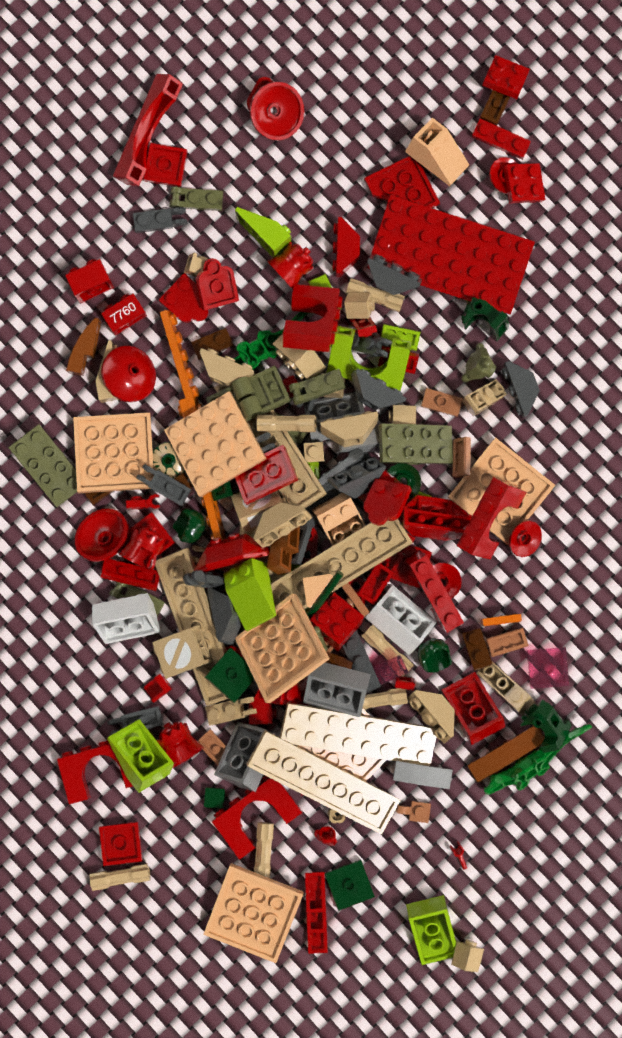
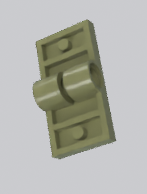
M275 365L251 377L239 378L232 382L230 387L206 398L207 402L210 403L230 391L247 422L258 415H263L291 401Z
M379 424L380 463H406L409 465L453 464L452 426Z
M40 424L36 425L8 447L56 507L60 506L77 492L76 469Z

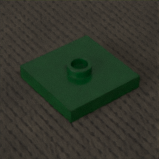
M232 648L225 652L204 677L232 703L237 701L254 680L246 661Z
M361 859L325 873L338 911L375 897Z

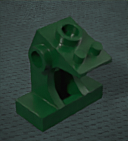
M472 298L471 303H467L464 311L466 316L462 315L461 318L465 330L474 321L484 320L489 323L491 338L497 342L509 329L508 315L503 311L500 313L487 301Z
M542 699L538 704L533 703L529 709L524 711L526 715H522L521 719L523 721L520 726L533 724L534 727L541 728L545 733V738L540 745V749L543 753L560 749L572 724L569 720L562 721L555 709Z

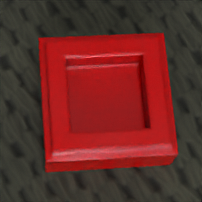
M397 675L395 677V688L414 690L415 679Z

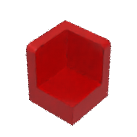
M160 673L145 685L144 689L151 697V701L155 703L170 692L173 687L165 679L164 675Z

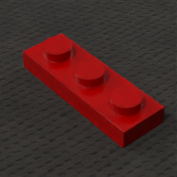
M481 118L472 134V138L523 160L531 143L530 140Z
M107 559L102 562L100 578L156 591L158 588L159 574L157 570H148L141 566L113 559Z

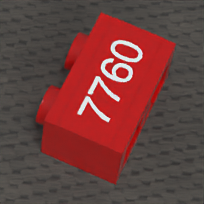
M134 293L122 296L119 299L120 302L115 305L110 304L103 309L104 312L101 313L115 336L147 316Z

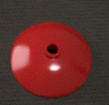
M271 82L262 86L255 93L251 101L250 117L252 124L257 132L265 138L284 140L291 137L300 128L304 118V103L298 91L291 85L283 82ZM272 107L275 108L274 114L271 113Z
M133 346L117 347L107 354L102 363L101 375L103 383L115 398L124 402H137L146 398L152 392L156 383V370L150 357L139 348ZM132 368L136 370V374L132 372Z
M100 509L88 515L80 523L75 534V547L78 553L86 560L93 562L104 561L116 555L123 548L128 538L129 526L126 518L114 509Z

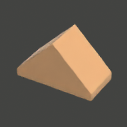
M332 574L303 578L306 604L309 608L313 606L333 578Z

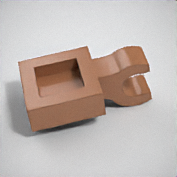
M411 800L410 806L398 804L396 812L409 815V821L429 823L431 803Z

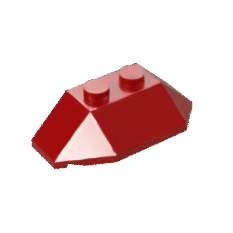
M421 495L414 497L405 505L402 511L403 527L412 536L444 541L460 539L472 517L471 514L468 515L464 509L452 500Z
M234 533L223 540L215 538L205 548L194 571L206 572L245 562L250 558L268 556L270 547H261L253 537L247 534L240 535L239 533Z

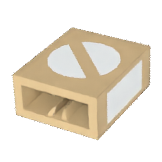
M279 490L248 505L244 503L240 492L231 496L244 533L258 527L263 512L279 502L287 504L285 497H282Z
M200 625L152 642L154 653L158 657L160 670L164 674L165 679L213 662Z

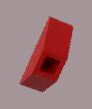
M338 217V223H334V234H337V242L333 241V253H337V260H333V272H336V277H341L359 260L360 235L342 217Z

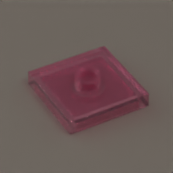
M566 647L527 650L530 689L569 686Z

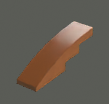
M531 726L487 752L484 756L471 762L468 768L477 782L541 745L545 736L540 728Z

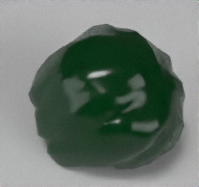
M184 508L174 522L173 529L178 533V538L181 542L193 543L198 541L203 534L205 520L198 511Z
M432 638L420 645L418 659L425 672L435 673L448 668L452 664L449 646L442 639Z

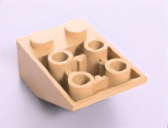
M431 118L412 138L405 151L448 186H451L469 166L448 129L434 118Z
M340 493L312 509L332 546L366 526L351 497L344 493Z

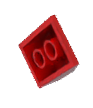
M476 672L442 689L446 700L454 708V715L471 745L505 728L503 716Z

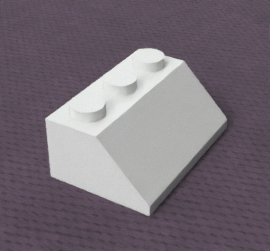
M394 585L391 586L365 617L408 655L420 645L437 623Z
M148 593L92 605V625L105 644L160 633L154 603Z

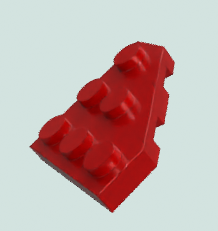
M411 156L364 178L372 197L388 202L390 195L430 208L440 205V201L421 164Z

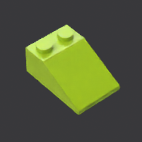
M239 207L235 209L237 221L272 258L283 253V250L288 246L292 238L290 235L291 231L286 225L283 224L281 226L275 220Z
M250 558L223 574L226 592L246 631L276 617L267 563Z
M140 719L107 738L127 779L138 793L170 775L174 762Z
M444 895L406 904L421 964L425 965L453 958L457 943Z

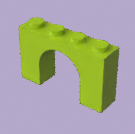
M338 326L337 332H335V344L331 348L327 373L340 369L342 377L353 382L352 372L356 369H364L374 379L383 380L387 387L401 391L412 342L393 338L387 361L379 367L367 368L357 363L352 355V344L356 329Z

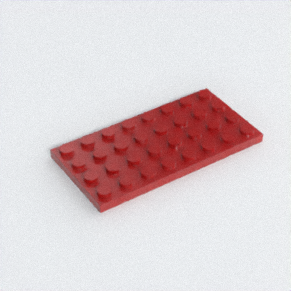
M390 195L371 254L374 256L378 254L384 257L385 261L390 264L397 263L403 267L402 270L406 272L413 271L419 274V278L422 279L420 284L422 287L471 302L472 298L482 299L499 312L503 311L505 314L511 315L535 241Z

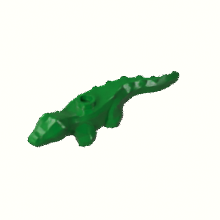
M299 312L292 321H302L309 313ZM284 328L275 333L270 330L259 331L257 339L254 341L239 343L236 347L239 355L233 358L235 363L240 365L246 363L253 367V370L269 357L276 358L278 356L275 353L277 349L273 343L283 334Z
M583 725L568 732L559 750L543 753L541 749L534 750L527 757L518 759L513 768L492 774L489 785L484 788V793L490 795L513 784L516 785L518 790L524 789L530 783V779L536 775H543L550 768L548 763L563 746L591 729L592 725Z

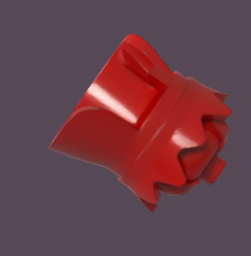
M292 242L288 244L282 254L267 261L292 290L294 284H298L301 277L314 267L312 265L313 259L309 256L311 251L307 247L303 249L299 244L292 246Z
M150 526V528L141 527L138 530L134 527L130 542L119 555L141 567L153 570L156 556H158L166 543L162 539L161 534L156 532L157 528Z
M170 722L166 723L163 726L164 729L159 734L160 739L156 740L174 762L172 768L184 763L204 749V746L191 735L187 723L183 724L182 722H175L172 725Z

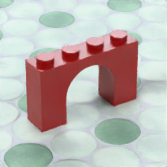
M294 284L291 311L314 313L323 318L314 322L286 320L283 330V348L330 352L331 345L335 344L336 333L333 332H337L338 321L336 320L340 319L341 309L339 308H342L343 297L340 296L339 288Z
M493 477L456 546L471 555L491 560L499 545V542L489 537L493 521L508 506L518 509L527 492L512 483Z
M418 550L403 558L411 576L417 580L432 606L430 610L439 626L448 633L462 625L464 621L428 556Z
M108 740L100 742L99 747L92 748L91 745L80 748L81 752L73 754V751L62 753V757L57 759L69 805L91 798L85 778V769L88 762L95 756L105 755L114 759L120 767L125 788L133 786L127 779Z
M267 776L261 779L262 783L258 785L256 792L246 790L244 797L241 799L236 797L229 803L230 807L224 811L222 808L213 815L215 818L212 820V823L239 860L256 847L241 823L242 810L249 803L254 801L270 803L286 824L303 813V810L286 787Z

